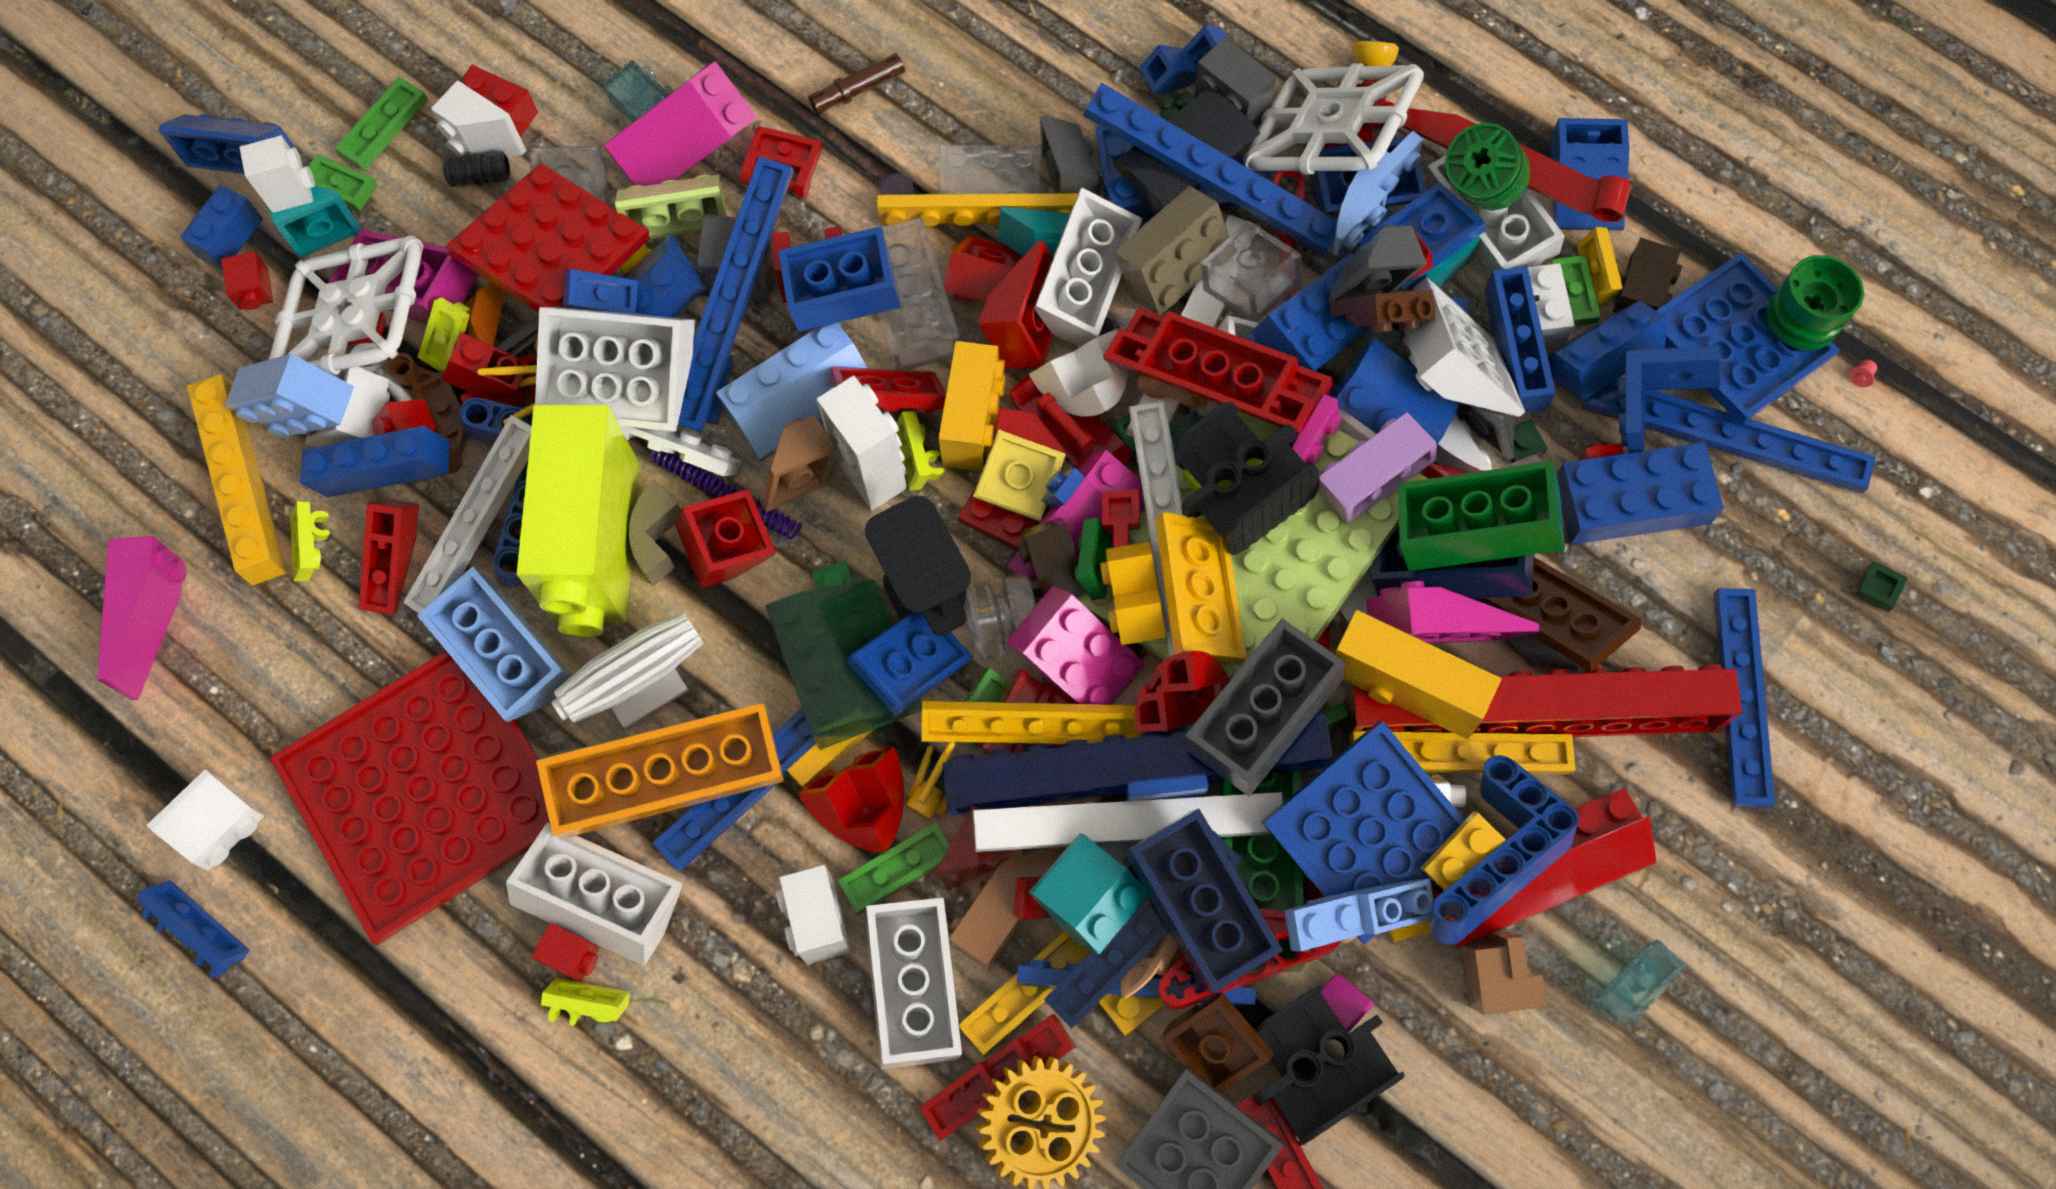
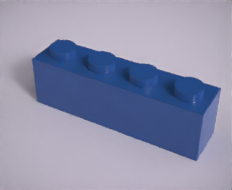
M1528 266L1493 270L1484 291L1495 341L1524 407V414L1545 412L1556 392Z
M420 426L302 450L300 483L326 497H332L448 475L450 441L426 426Z

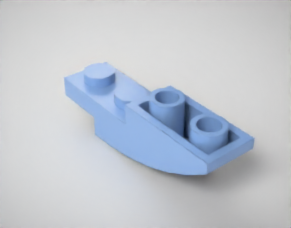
M1414 131L1391 153L1386 151L1382 159L1377 163V168L1371 171L1367 169L1359 170L1356 173L1343 200L1337 221L1333 244V253L1336 256H1339L1346 248L1353 249L1363 237V231L1370 224L1375 226L1382 220L1387 212V209H1385L1387 196L1397 185L1398 177L1405 170L1408 172L1412 171L1421 160L1420 150L1423 138Z
M1430 878L1345 892L1307 901L1306 905L1284 910L1291 951H1304L1363 934L1375 935L1430 920L1434 904Z

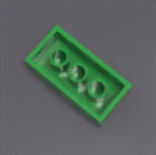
M1553 460L1398 484L1400 548L1409 571L1565 550L1560 489Z

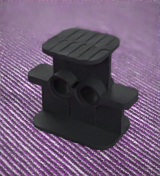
M1233 402L1223 403L1220 407L1211 411L1209 415L1204 416L1198 423L1193 424L1191 428L1184 431L1175 444L1177 465L1182 470L1187 469L1202 486L1184 500L1181 505L1182 514L1187 516V518H1198L1203 515L1227 543V550L1231 555H1238L1240 552L1247 550L1250 545L1255 544L1261 537L1267 535L1269 531L1278 527L1281 522L1286 521L1289 516L1294 515L1300 508L1306 506L1316 496L1319 489V469L1314 465L1308 466L1292 449L1293 444L1297 440V431L1291 424L1284 426L1271 437L1262 441L1238 416L1237 406ZM1253 458H1258L1263 461V463H1261L1258 466H1250L1246 464L1248 460ZM1222 480H1230L1234 483L1228 488H1220L1216 485Z
M914 496L871 517L865 526L866 539L885 572L883 586L899 618L902 620L912 612H922L933 633L939 636L963 626L966 622V613L963 607L967 602L966 589L971 581V572L934 504L923 496Z
M1321 985L1311 988L1306 994H1302L1293 1002L1291 1001L1283 1009H1279L1274 1015H1270L1254 1028L1257 1034L1274 1052L1271 1061L1282 1076V1078L1256 1094L1254 1098L1259 1106L1273 1098L1299 1138L1298 1143L1300 1146L1313 1140L1402 1080L1405 1076L1403 1071L1398 1073L1371 1033V1031L1383 1023L1379 1016L1375 1015L1348 1033L1321 994L1323 990ZM1334 1039L1342 1044L1344 1048L1342 1059H1333L1327 1054L1325 1050L1327 1040ZM1295 1061H1304L1310 1066L1312 1076L1309 1081H1301L1294 1076L1292 1066Z

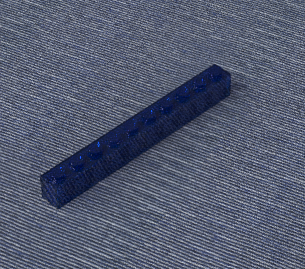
M1326 713L1315 714L1267 775L1324 768L1333 760ZM1193 725L1180 727L1179 732L1164 734L1163 731L1142 732L1141 737L1126 739L1125 735H1110L1104 737L1103 742L1088 744L1087 740H1072L1066 742L1065 747L1050 749L1049 745L1045 744L1033 745L1027 748V752L1012 754V750L1008 749L995 750L989 753L990 757L975 758L974 755L963 754L952 757V762L943 763L946 805L952 816L973 813V810L1016 808L1125 794L1130 781L1202 773L1207 776V783L1226 781V779L1187 751L1185 735Z

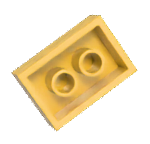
M961 341L955 342L939 433L943 467L982 472L994 441V428H996L1000 408L998 407L999 396H1004L1006 376L1004 375L1005 360H999L998 346Z

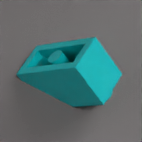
M1001 206L997 240L1022 256L1037 241H1044L1053 258L1067 224L1069 213Z

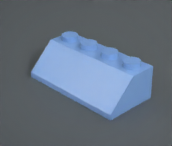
M839 323L817 327L716 392L723 411L760 462L776 452L782 430L792 420H803L815 415L820 423L823 422L816 399L833 389L830 382L831 367L867 368L854 343Z
M473 566L417 615L506 722H510L550 704L557 698L554 691L572 676L571 672L493 581Z

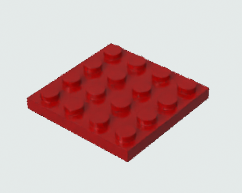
M540 163L446 245L449 256L539 313V307H563L565 271L574 269L611 276L650 237L647 228L626 215L618 213L610 205Z

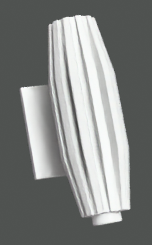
M684 612L640 629L588 661L554 691L557 698L551 703L563 721L570 718L573 723L612 708L626 730L689 691L675 668L699 648L703 641Z

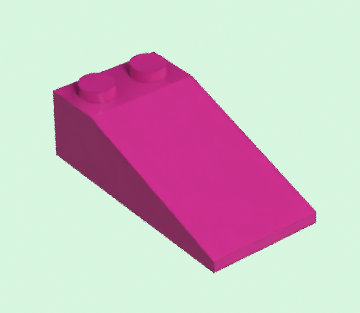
M714 61L614 136L603 147L633 185L647 186L660 184L666 180L678 178L756 119L757 116L717 62Z
M360 229L351 245L358 243L370 245L402 237ZM422 242L423 251L414 287L416 299L415 303L409 308L408 318L427 324L434 300L443 297L452 304L457 302L463 304L479 274L449 256L446 246ZM395 254L369 259L365 276L375 274ZM351 263L339 265L328 284L346 280ZM403 271L386 286L385 294L393 293L395 288L400 286Z
M1107 450L1090 455L1079 470L1085 478L1067 503L1054 509L1050 508L1038 524L1062 518L1068 525L1078 561L1080 554L1078 540L1082 536L1084 520L1097 517L1102 524V492L1139 490L1140 514L1145 509L1141 480ZM1107 531L1110 537L1112 538L1111 548H1114L1113 531ZM1018 551L1008 564V567L1029 584L1028 577L1033 576L1030 563L1023 564Z
M153 536L108 539L97 680L129 700H138L180 599L182 582L185 581L187 575L183 560Z
M1424 581L1401 583V587L1381 589L1380 596L1366 599L1367 615L1426 643L1495 642L1539 631L1538 623L1441 587H1424Z

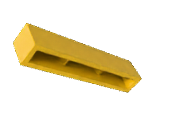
M220 374L187 385L234 570L253 586L287 573L246 421L236 417L235 411L224 406L232 385Z

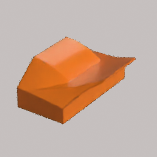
M489 283L479 289L474 297L463 303L472 309L465 330L466 335L491 346L494 345L506 295L504 290L493 283Z

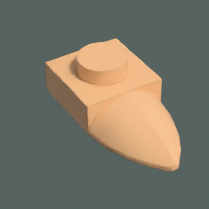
M1169 932L1120 980V991L1124 999L1144 987L1155 974L1164 976L1179 948Z

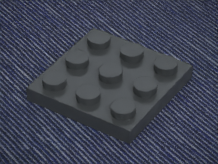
M1187 1067L1115 1166L1144 1189H1252L1282 1149L1285 1142Z

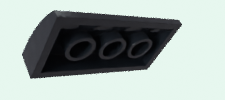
M1211 87L1167 120L1230 158L1261 134L1232 102ZM1133 146L1113 162L1117 170L1154 216L1188 186L1194 188L1199 184L1136 146Z

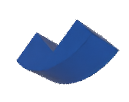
M1204 25L1184 48L1158 45L1139 66V70L1154 93H1168L1186 88L1196 83L1198 62L1227 36L1221 27Z

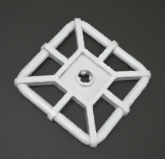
M1353 63L1350 67L1309 68L1303 70L1298 68L1292 71V76L1284 83L1271 108L1266 109L1261 117L1262 124L1258 129L1261 134L1251 141L1243 156V164L1252 171H1301L1302 174H1313L1315 171H1359L1365 169L1371 171L1377 168V163L1384 156L1397 129L1402 127L1407 119L1406 112L1424 77L1422 69L1416 64L1408 66H1364L1362 63ZM1364 80H1380L1369 87H1356L1357 84L1363 83ZM1316 81H1342L1338 88H1317L1312 83ZM1404 86L1394 106H1373L1375 101ZM1296 89H1302L1307 97L1301 108H1286ZM1363 123H1385L1370 150L1357 135ZM1280 124H1291L1288 130L1269 139L1272 131L1277 129ZM1325 143H1347L1358 155L1357 157H1318ZM1294 144H1307L1301 157H1272Z
M410 235L370 245L362 243L353 244L347 250L315 256L304 262L302 260L298 261L294 265L296 269L291 276L282 311L278 312L275 323L278 327L269 360L284 356L292 330L310 327L308 336L288 354L306 361L320 347L329 346L328 354L323 355L320 360L308 363L331 375H337L343 369L378 363L389 357L391 359L399 354L396 350L399 348L403 338L409 308L415 303L416 299L414 287L423 251L422 242L417 237ZM395 254L375 274L365 276L369 259ZM351 263L347 279L326 284L314 273L317 270ZM403 271L400 286L396 287L393 293L385 294L386 286ZM308 278L320 290L315 309L297 313L303 287ZM394 309L388 336L385 340L376 332L379 315L382 311ZM370 338L378 346L370 350L345 354L349 341Z

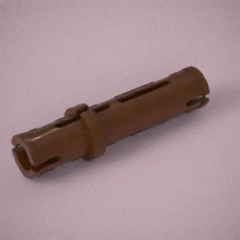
M894 53L844 79L839 77L833 80V84L808 95L809 102L817 115L841 103L846 105L852 101L851 98L905 73L904 64L901 58L898 57V54Z

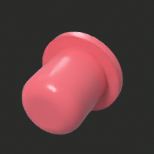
M1863 360L1858 366L1850 370V380L1859 387H1869L1874 382V374L1877 372L1876 363L1872 360Z

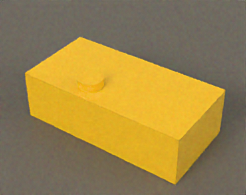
M1358 610L1355 611L1335 652L1337 657L1346 662L1343 680L1368 691V695L1373 700L1386 705L1393 703L1466 739H1469L1482 722L1502 679Z

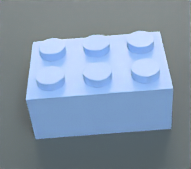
M292 354L239 368L224 406L235 411L236 417L250 423L258 422L268 427L267 431L272 435L289 438V436L306 434L307 432L341 425L354 386Z

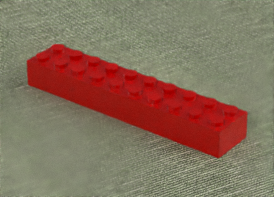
M1719 664L1704 665L1699 667L1698 670H1684L1683 666L1674 665L1663 667L1660 671L1646 672L1645 667H1630L1618 673H1608L1606 668H1595L1592 672L1586 670L1585 674H1570V671L1567 669L1552 670L1547 672V675H1532V672L1527 670L1514 671L1509 673V676H1498L1502 678L1482 722L1473 733L1572 734V737L1719 733L1743 713L1736 669H1722V666ZM1353 684L1343 701L1349 713L1345 723L1347 745H1350L1349 734L1353 731H1367L1378 721H1383L1392 732L1453 733L1393 703L1388 705L1379 703L1368 695V691Z

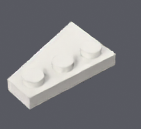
M620 426L627 440L631 437H640L649 441L647 448L670 454H674L676 451L680 452L679 458L682 461L721 476L737 474L742 463L741 460L731 456V450L715 444L712 447L700 442L702 439L700 436L689 431L682 430L679 433L677 431Z

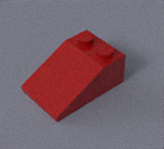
M1037 241L990 293L984 309L979 315L980 329L984 332L991 345L998 346L999 359L1005 360V369L1041 367L1044 365L1053 334L1034 309L1053 260L1044 241Z

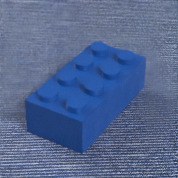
M1352 253L1264 318L1247 335L1250 341L1294 356L1298 359L1299 366L1316 372L1368 331L1370 326L1355 328L1354 321L1346 322L1345 315L1330 316L1328 297L1344 264L1353 257Z
M1705 442L1565 462L1556 474L1560 489L1561 512L1570 545L1709 525L1724 509Z

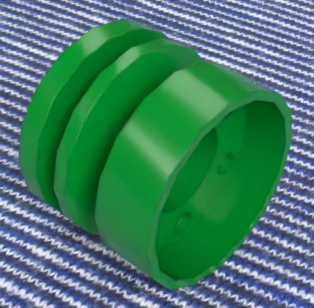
M1483 122L1468 126L1455 136L1447 149L1445 158L1447 177L1464 199L1478 209L1494 211L1506 208L1517 201L1528 187L1531 175L1529 158L1510 131L1498 124ZM1488 158L1491 160L1489 164H1482L1481 167L1478 165L1480 161L1486 162Z
M1813 255L1804 258L1792 268L1783 284L1769 300L1766 309L1768 326L1778 339L1790 347L1799 350H1818L1826 347L1836 338L1846 323L1862 306L1865 295L1862 280L1852 267L1840 259L1828 255Z

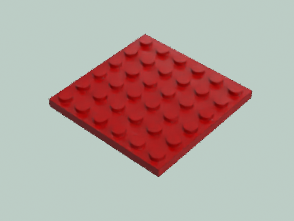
M446 650L269 757L372 944L377 946L527 852L546 823H550L536 760L540 759L516 719L506 722Z

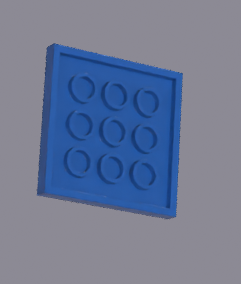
M1742 252L1656 310L1665 317L1666 349L1719 346L1720 387L1705 389L1740 425H1743L1832 360L1840 352L1832 342L1818 350H1799L1786 345L1774 335L1768 326L1766 309L1769 300L1778 288Z
M1378 721L1261 821V823L1323 897L1386 884L1429 878L1420 867L1465 819L1383 721ZM1363 934L1356 937L1360 942L1366 944L1375 935Z

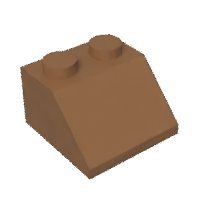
M815 415L803 420H792L783 428L762 504L765 512L826 486L837 447Z

